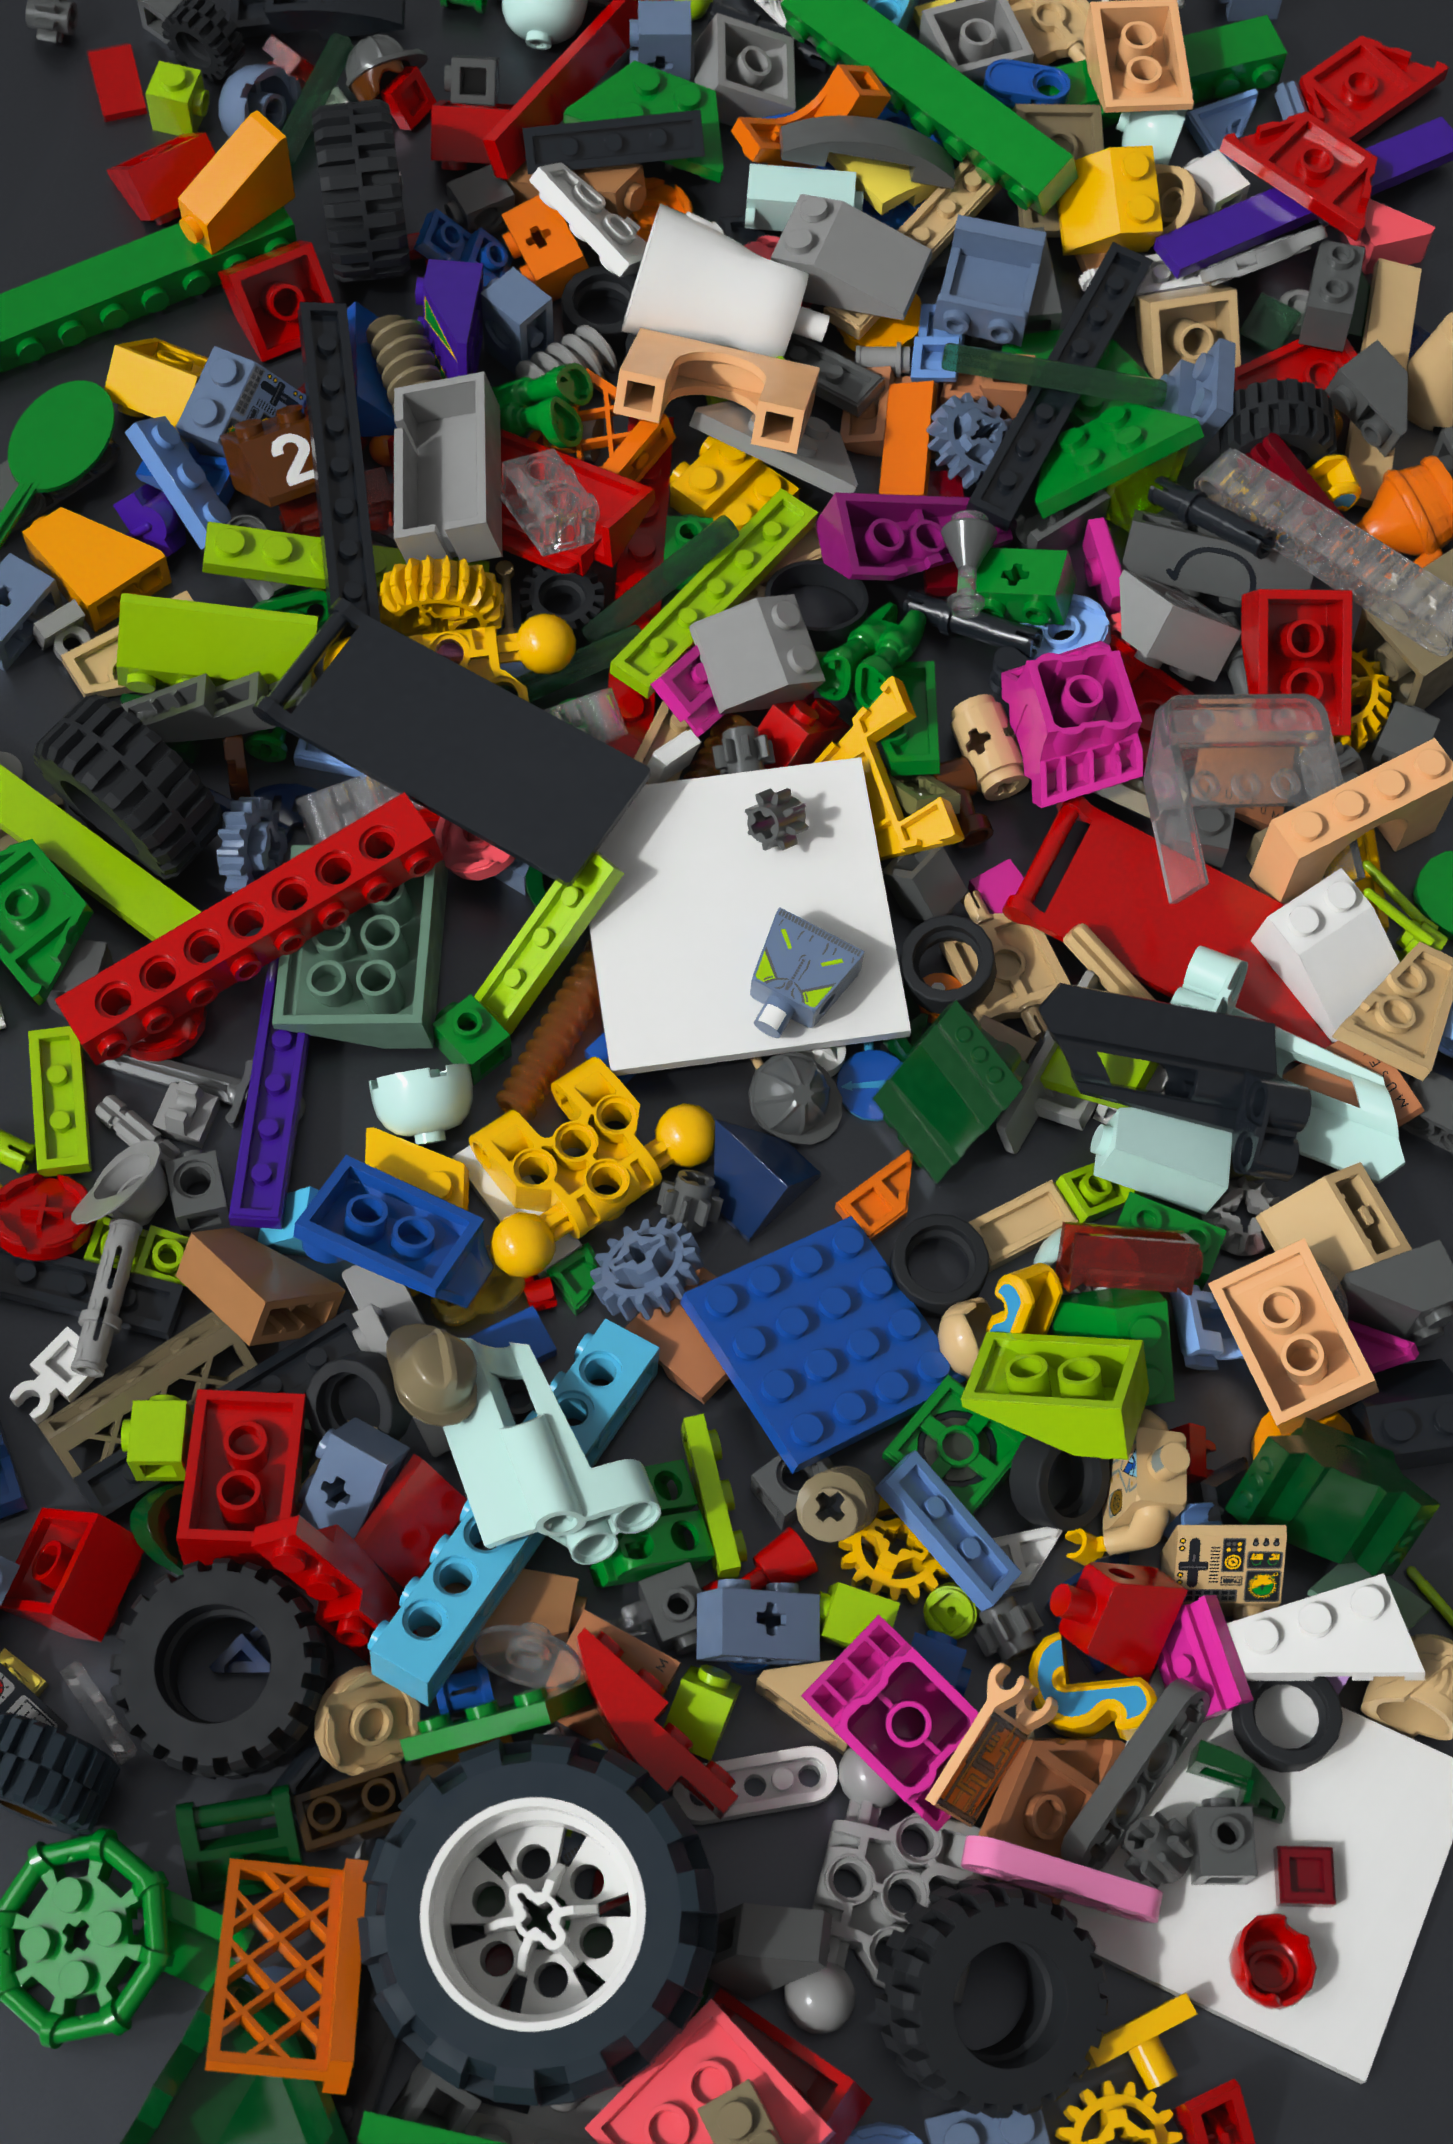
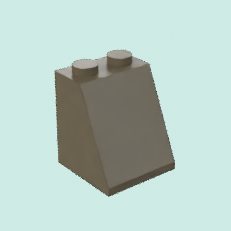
M1453 548L1362 608L1352 644V651L1358 653L1367 648L1368 656L1366 661H1380L1381 670L1379 675L1389 676L1387 691L1392 693L1391 697L1394 704L1397 701L1404 705L1416 706L1424 710L1453 685Z

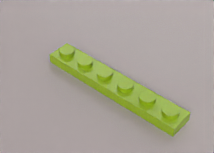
M781 488L611 661L610 674L648 699L655 692L650 684L695 645L689 626L694 622L739 605L815 526L819 512Z
M207 522L202 572L326 589L321 537ZM372 545L377 591H379V583L383 581L384 573L393 571L394 564L401 563L407 565L398 548ZM454 557L452 560L459 561V558ZM480 560L468 563L470 566L476 564L483 565L484 572H489V561Z

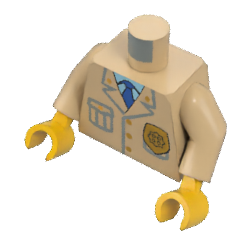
M1144 1408L1129 1459H1109L1110 1483L1107 1497L1102 1506L1103 1536L1097 1537L1081 1528L1068 1531L1065 1534V1539L1074 1544L1081 1545V1548L1075 1553L1067 1554L1066 1557L1086 1566L1090 1562L1102 1558L1104 1552H1107L1109 1555L1124 1554L1153 1547L1161 1540L1166 1527L1185 1509L1187 1503V1468L1190 1463V1456L1186 1449V1437L1183 1433L1169 1431L1168 1425L1163 1419L1151 1410Z

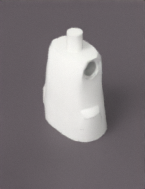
M660 203L639 267L621 332L637 335L640 328L776 358L778 356L784 357L792 333L822 342L830 316L801 306L809 273L761 257L734 239L724 235L723 230L715 221L710 222L689 211L684 214Z

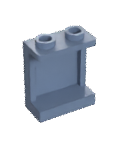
M958 214L952 248L941 292L938 294L933 328L955 335L963 334L991 340L999 344L1007 343L1021 346L1047 232Z

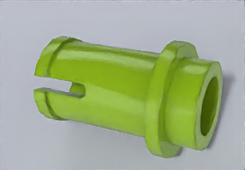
M0 1129V1163L15 1170L20 1175L25 1174L29 1169L25 1162L27 1161L32 1164L35 1159V1144H30Z

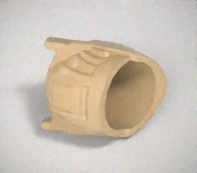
M1415 1634L1410 1637L1424 1668L1425 1680L1405 1681L1404 1676H1373V1681H1369L1360 1709L1364 1715L1374 1722L1407 1737L1414 1738L1421 1734L1437 1740H1452L1453 1640L1435 1634Z

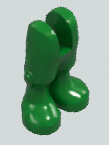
M576 362L554 367L546 374L534 379L522 377L515 381L491 387L500 406V429L520 437H525L530 431H541L548 442L558 448H572L580 444L583 437V425L580 416L573 407L586 405L590 402L593 395L591 377L582 365Z
M887 603L880 607L849 634L848 641L845 644L829 650L818 660L826 681L817 687L816 690L828 700L839 701L846 697L855 682L857 700L862 706L869 708L883 693L880 689L881 685L891 676H895L894 668L903 665L919 646L927 623L925 614L918 610H910L901 623L896 624L898 617L897 605Z

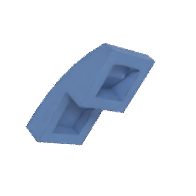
M921 304L918 336L914 337L910 377L912 382H957L965 335H955L933 328L936 304Z

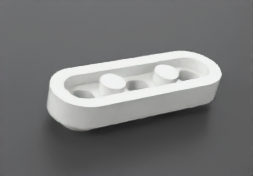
M803 1746L717 1761L715 1763L721 1766L735 1780L736 1784L731 1790L739 1796L721 1820L705 1805L697 1806L693 1804L689 1797L690 1792L679 1782L673 1788V1796L692 1824L705 1825L818 1805L827 1800L833 1793L837 1783L838 1771L832 1756L816 1746ZM805 1769L814 1770L819 1776L818 1784L813 1787L804 1786L799 1781V1773ZM749 1779L761 1780L765 1786L764 1793L756 1797L749 1795L744 1789V1784Z

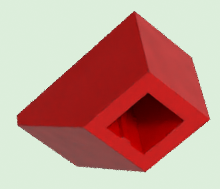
M818 697L773 704L758 727L759 736L767 735V740H772L775 763L764 765L765 769L813 763L831 742L837 743L848 732L850 726L839 717L840 711L838 708L823 698Z

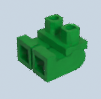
M683 1459L644 1466L660 1504L661 1515L655 1524L644 1531L634 1534H624L621 1532L617 1534L618 1547L609 1558L592 1564L589 1567L595 1586L608 1587L637 1582L690 1562L695 1572L715 1556L701 1511H690L698 1502ZM671 1479L674 1481L678 1491L676 1500L671 1499L667 1483ZM687 1529L694 1537V1547L691 1551H688L683 1532Z

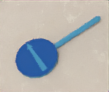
M874 1042L864 1043L865 1051L854 1054L844 1062L837 1076V1088L842 1096V1104L849 1113L862 1120L878 1122L883 1120V1114L871 1098L899 1065L900 1061L885 1051L874 1050Z

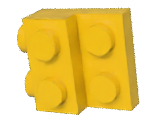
M708 436L703 442L699 451L700 457L691 465L686 461L680 463L671 474L669 480L670 506L682 515L692 514L703 518H713V538L724 546L781 488L799 499L800 489L767 466L764 461L711 436Z

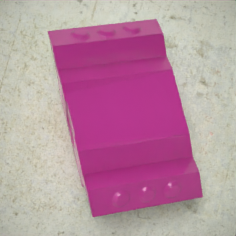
M1100 640L1060 654L1046 653L1039 656L1036 660H1027L1023 666L1001 673L1002 700L1009 704L1010 727L1013 728L1014 735L1016 734L1021 750L1024 776L1032 780V803L1040 808H1044L1143 776V748L1137 733L1142 719L1120 650L1111 651L1110 645Z
M878 1614L801 1696L904 1802L938 1832L952 1816L925 1799L979 1712Z

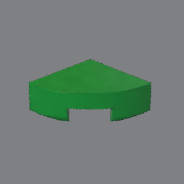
M589 1243L546 1270V1277L550 1276L554 1288L575 1316L588 1306L595 1294L592 1288L595 1282L590 1276V1271L597 1268V1261Z

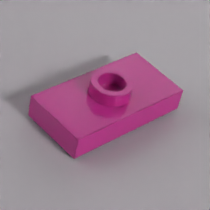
M1104 517L1088 520L1082 547L1086 556L1084 562L1086 581L1089 587L1095 586L1100 604L1108 619L1110 615L1121 611L1119 577L1123 571L1107 521Z

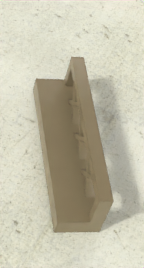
M212 1311L38 1424V1427L71 1477L74 1478L122 1448V1446H119L114 1450L115 1443L121 1444V1434H118L123 1415L132 1410L133 1400H148L154 1395L166 1394L169 1385L179 1379L196 1382L192 1398L188 1401L189 1406L196 1402L197 1389H205L206 1383L213 1384L208 1390H217L258 1364L244 1341ZM232 1345L243 1366L226 1377L209 1375L213 1357ZM200 1366L198 1373L191 1372L192 1370ZM110 1425L108 1432L100 1431ZM87 1439L105 1441L101 1459L81 1471L69 1451Z

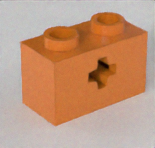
M539 195L501 214L509 230L502 237L513 259L515 260L522 256L526 265L519 268L521 274L552 298V302L560 299L564 287L575 274L589 268L564 217L557 210L547 206Z

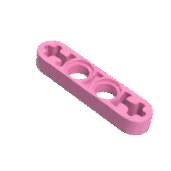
M966 1836L961 1860V1867L966 1870L1121 1918L1146 1923H1157L1159 1921L1163 1892L1156 1888L1002 1840L984 1836Z

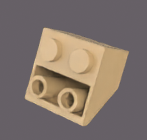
M1361 1162L1320 1178L1255 1217L1275 1252L1305 1239L1332 1294L1346 1273L1412 1250Z

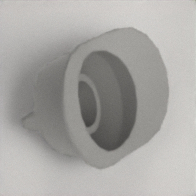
M153 1140L140 1141L119 1153L103 1169L92 1189L72 1212V1222L77 1225L88 1224L109 1215L113 1219H127L141 1226L147 1225L167 1198L170 1190L167 1174L159 1162L162 1154L159 1143Z

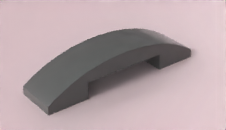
M839 115L795 121L781 126L780 129L781 160L825 167L829 152L909 165L911 182L954 189L956 179L952 156L932 139L905 126L875 118Z

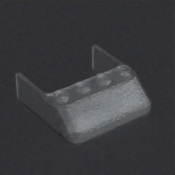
M1308 694L1176 695L1158 707L1153 720L1143 785L1169 904L1179 903L1209 884L1193 809L1298 807L1344 784L1329 717L1325 707L1318 699ZM1357 839L1332 860L1322 880L1340 868L1346 872L1354 883L1365 878Z

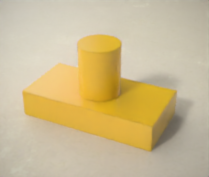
M1187 1993L1175 1996L1103 2034L1099 2049L1090 2046L1084 2058L1090 2063L1087 2070L1097 2068L1128 2051L1148 2091L1178 2076L1158 2035L1197 2015Z

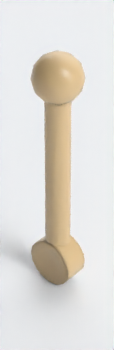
M502 560L497 563L495 568L496 575L501 580L505 604L504 628L500 635L518 632L513 625L510 582L515 573L514 565L508 560Z

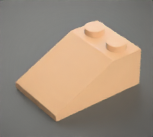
M1177 0L1090 2L1083 41L1088 74L1104 113L1192 110L1194 102Z
M1305 1239L1299 1240L1208 1283L1282 1436L1301 1427L1306 1417L1317 1421L1379 1392L1376 1380Z

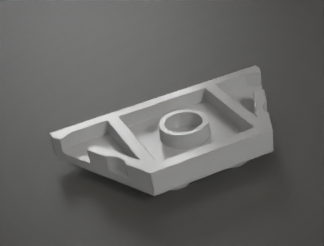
M730 400L695 409L689 424L690 427L833 495L835 492L855 493L858 482L841 434L830 429V426L825 421L816 417H809L797 454L751 444L756 416L741 404Z

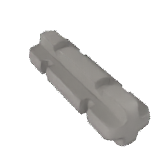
M116 1095L106 1096L95 1109L98 1120L109 1129H114L116 1131L115 1134L129 1146L146 1140H153L159 1143L162 1151L159 1162L166 1172L164 1161L176 1159L180 1154L179 1148L168 1139L164 1140L161 1138L162 1134L135 1111L128 1110L126 1108L127 1105Z

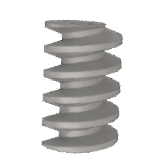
M581 325L577 327L574 334L564 335L560 339V343H551L546 347L545 352H536L530 358V361H521L516 366L515 375L516 380L522 377L534 379L546 374L554 367L576 362L604 379V371L601 366L609 373L615 374L617 371V361L614 352L603 336L594 328L588 325Z

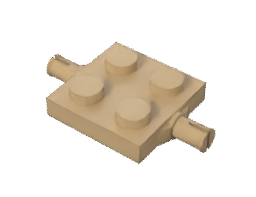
M1008 0L1034 52L1032 63L1046 66L1065 57H1071L1074 62L1086 60L1083 37L1090 6L1087 0Z
M973 891L972 896L970 893H967L962 897L961 903L964 905L971 921L982 927L991 940L997 968L992 991L982 1004L971 1009L973 1015L979 1021L983 1015L997 1022L1006 1019L1022 1018L1031 1039L1038 1042L1041 1036L1043 1040L1047 1026L1038 1008L1059 983L1071 985L1044 932L1028 925L1015 923L1009 920L1003 913L990 914L980 891ZM953 940L940 942L939 948L953 976L962 986L969 983L976 975L978 968L977 955L973 949L963 942Z

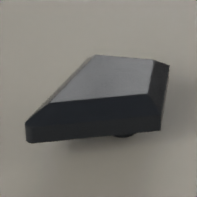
M1246 1457L1234 1459L1207 1475V1478L1192 1484L1195 1503H1214V1507L1209 1510V1521H1221L1223 1525H1243L1226 1511L1225 1507L1248 1471Z

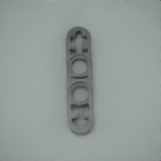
M1183 1678L1174 1680L1166 1687L1067 1831L1061 1845L1063 1860L1099 1871L1106 1865L1124 1839L1128 1828L1137 1820L1203 1723L1210 1706V1697L1207 1692Z

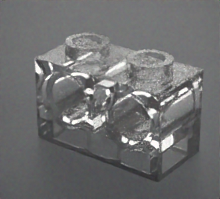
M554 448L503 462L501 500L543 557L594 543L595 525L600 517L597 500L593 494L588 493L578 481L574 469L570 465L565 464Z

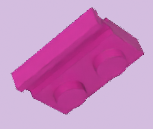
M694 645L650 685L680 722L685 720L693 730L692 732L699 737L724 714H719L704 665L699 658L698 646Z
M1204 1595L1198 1598V1601L1182 1605L1158 1658L1157 1666L1165 1689L1174 1680L1183 1678L1208 1693L1210 1706L1203 1721L1206 1722L1233 1710L1234 1707L1240 1704L1249 1703L1254 1699L1217 1595Z

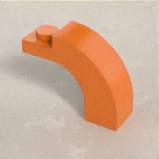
M837 64L820 93L802 109L781 118L739 117L731 132L742 146L745 156L752 162H767L768 165L816 168L818 166L781 160L779 138L781 126L795 121L822 116L844 115L877 119L890 100L891 95L870 66Z

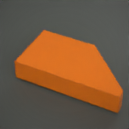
M909 1150L905 1151L835 1204L837 1213L843 1219L852 1216L872 1243L907 1216L913 1154Z

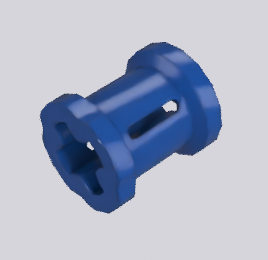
M485 1660L477 1662L474 1669L450 1674L436 1695L440 1714L449 1712L451 1717L452 1714L465 1711V1708L494 1699ZM477 1687L475 1691L451 1696L453 1691Z

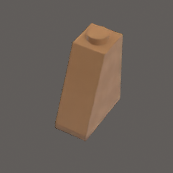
M526 161L509 179H505L515 195V207L539 195V191L529 181L533 174H528ZM639 163L571 170L604 197L606 201L604 208L623 219L629 217L632 212L639 210L647 198L643 165Z
M232 1227L191 1232L176 1273V1277L249 1346L302 1338L336 1317L345 1290L339 1284Z
M523 1569L451 1674L476 1668L477 1662L485 1660L486 1665L565 1646L572 1633V1628H575L584 1609H587L588 1597L579 1596V1578ZM451 1583L443 1589L449 1593L456 1594L464 1592L468 1587L462 1583ZM436 1628L434 1629L433 1635H435L438 1632Z

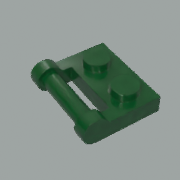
M290 1784L272 1787V1793L197 1807L194 1801L176 1804L177 1828L192 1901L195 1903L203 1904L225 1900L230 1858L305 1866ZM275 1816L277 1827L201 1841L199 1829ZM239 1879L238 1890L244 1896L271 1891L263 1881Z

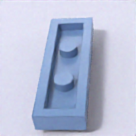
M166 416L135 422L125 434L199 548L203 550L205 548L207 522L227 524L232 519L230 511L220 501L206 479L204 471L195 462L180 439L178 431L170 424Z
M916 1450L903 1457L874 1488L981 1612L994 1606L1021 1575L1022 1572Z

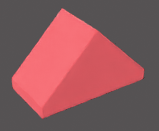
M1369 199L1365 213V225L1360 238L1355 241L1346 235L1350 245L1365 247L1361 268L1364 275L1373 273L1374 265L1379 258L1405 265L1422 262L1435 227Z

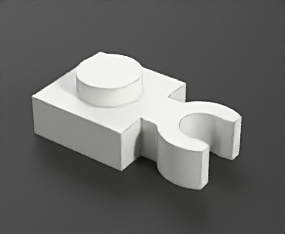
M68 1326L30 1363L32 1370L38 1377L35 1380H28L18 1384L10 1395V1399L17 1407H20L29 1397L35 1396L40 1398L39 1405L29 1414L37 1425L50 1417L54 1408V1400L59 1395L72 1403L95 1380V1377L80 1375L70 1369L71 1363L75 1358L79 1336Z

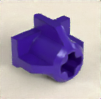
M146 483L130 495L113 504V507L129 529L125 535L161 550L166 557L175 553L186 544L185 525L162 490Z

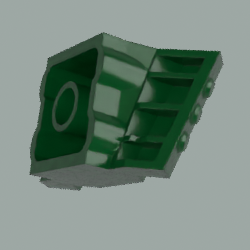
M955 1000L944 1009L906 1053L899 1065L871 1099L883 1114V1120L889 1128H893L898 1134L897 1138L901 1144L911 1151L916 1164L927 1172L935 1184H938L950 1167L959 1161L980 1134L982 1135L988 1130L999 1114L1008 1108L1022 1090L1023 1085L1020 1082L1030 1065L1022 1060L1016 1048L1009 1043L998 1041L981 1027L979 1020L970 1012L965 1011L959 1002Z
M1306 1417L1303 1425L1293 1431L1291 1435L1267 1437L1226 1505L1225 1510L1243 1525H1286L1288 1544L1339 1564L1357 1563L1374 1577L1383 1573L1385 1576H1392L1441 1504L1402 1474L1395 1462L1393 1451Z

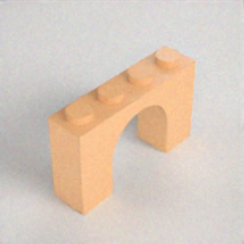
M640 328L619 371L613 413L659 423L666 406L675 398L686 395L720 397L741 404L755 414L751 444L797 454L812 412L820 368Z
M1433 738L1272 819L1249 874L1250 878L1261 893L1286 905L1319 883L1332 860L1349 844L1375 827L1379 829L1395 852L1434 833L1453 796V761L1436 738Z

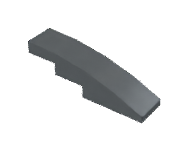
M257 671L215 686L207 673L128 701L121 704L125 711L139 718L146 727L158 734L164 743L224 738L276 727L259 719L254 714L252 707L262 695L267 697L279 681L268 685L261 673ZM313 671L283 709L291 714L318 680Z

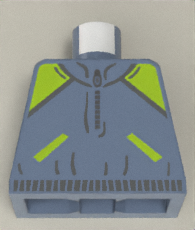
M779 907L751 980L750 996L764 1004L754 1021V1025L761 1032L774 1038L781 1037L791 1019L806 1027H814L861 971L865 951Z

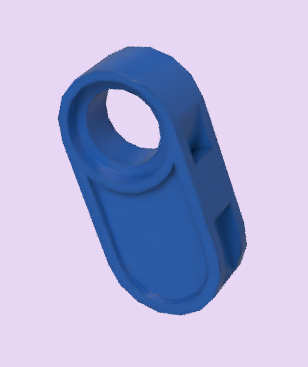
M1000 59L992 62L986 69L983 89L1009 108H1014L1015 104H1067L1071 87L1068 75L1061 69L1011 59ZM1043 85H1051L1056 87L1060 93L1054 96H1046L1039 92L1037 88Z

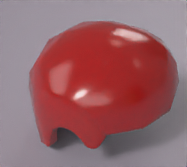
M1279 1913L1257 1915L1236 1935L1229 1955L1230 1972L1237 1987L1245 1996L1265 2008L1281 2010L1292 2007L1312 1990L1317 1966L1312 1949L1310 1948V1939L1307 1935L1301 1934L1289 1926L1285 1915Z

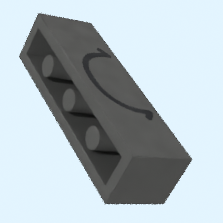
M1135 509L1121 568L1122 571L1127 570L1155 582L1174 586L1173 589L1191 597H1199L1201 593L1219 596L1218 600L1223 604L1241 607L1242 594L1258 589L1310 590L1318 559L1317 549L1276 541L1273 549L1262 544L1261 548L1269 551L1270 554L1264 559H1259L1252 553L1197 525L1188 527L1177 518Z

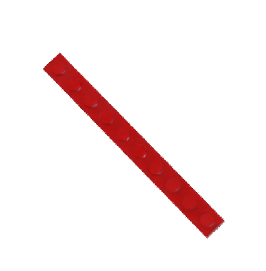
M629 417L627 432L632 431L641 419ZM668 417L674 431V417ZM673 442L639 482L654 488L655 501L618 559L610 663L662 610L666 518L669 508V480L671 477ZM610 668L604 743L634 759L654 719L656 691L647 699L610 674Z

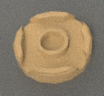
M371 1665L354 1667L336 1678L321 1698L315 1714L314 1738L320 1754L336 1770L350 1776H355L397 1761L401 1762L404 1754L400 1740L419 1731L417 1722L420 1721L421 1705L416 1699L372 1675Z

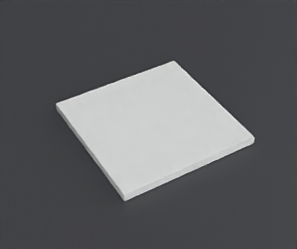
M861 757L644 785L597 850L625 874L589 923L609 1067L616 1076L910 1037V1021ZM770 788L775 793L789 788L791 789V796L806 805L805 823L809 828L804 832L796 834L797 845L783 851L779 846L765 851L762 848V843L747 833L749 831L747 825L748 815L745 813V809L757 805L755 795ZM779 907L865 952L858 976L814 1027H806L791 1019L781 1037L774 1038L761 1032L754 1025V1021L764 1004L750 996L753 973L775 914Z
M1156 1666L1149 1683L1155 1691L1157 1700L1165 1690L1158 1666ZM1275 1685L1265 1690L1257 1700L1254 1711L1256 1725L1262 1736L1273 1745L1285 1749L1299 1748L1309 1743L1315 1736L1319 1724L1318 1711L1311 1698L1299 1688L1290 1685ZM1341 1707L1343 1721L1339 1738L1319 1762L1302 1771L1280 1773L1260 1766L1244 1753L1234 1735L1232 1710L1201 1724L1137 1819L1144 1816L1154 1817L1156 1812H1160L1168 1821L1175 1817L1187 1829V1816L1195 1807H1202L1201 1801L1204 1799L1217 1797L1233 1798L1236 1805L1239 1788L1186 1772L1191 1751L1200 1740L1225 1748L1253 1763L1270 1782L1286 1806L1281 1824L1253 1816L1258 1876L1247 1885H1191L1189 1866L1187 1872L1179 1880L1170 1884L1161 1883L1160 1887L1156 1888L1147 1879L1140 1882L1125 1868L1124 1864L1130 1856L1121 1848L1122 1844H1124L1123 1839L1100 1871L1162 1891L1159 1921L1157 1923H1146L1129 1920L1066 1900H1061L1060 1905L1066 1907L1077 1917L1076 1927L1087 1930L1096 1944V1950L1090 1954L1091 1956L1175 1996L1187 1993L1192 2004L1363 2084L1369 2075L1453 1842V1757ZM1276 1846L1333 1847L1336 1905L1332 1908L1276 1906L1273 1849ZM1276 1913L1285 1915L1289 1926L1297 1932L1307 1935L1310 1939V1948L1312 1949L1317 1966L1313 1987L1310 1992L1292 2007L1281 2010L1268 2009L1253 2002L1237 1987L1231 1975L1229 1955L1235 1937L1257 1915Z

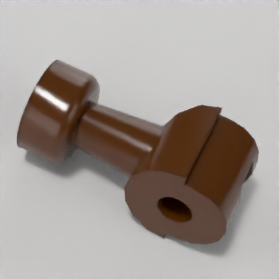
M966 756L941 762L940 774L930 775L961 795L960 814L955 815L965 839L957 843L958 847L970 848L987 841L993 835L994 830L988 817L983 813H976L971 798L977 794V780L973 767Z

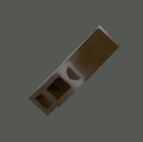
M509 1734L441 1752L406 1764L397 1761L292 1796L306 1852L321 1851L388 1835L402 1812L397 1806L428 1774L434 1779L460 1761V1753L499 1738L503 1743L514 1742L513 1735Z

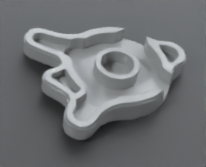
M1319 225L1297 234H1291L1275 241L1258 245L1212 264L1200 271L1203 284L1214 286L1311 249L1310 244L1328 237L1325 226Z

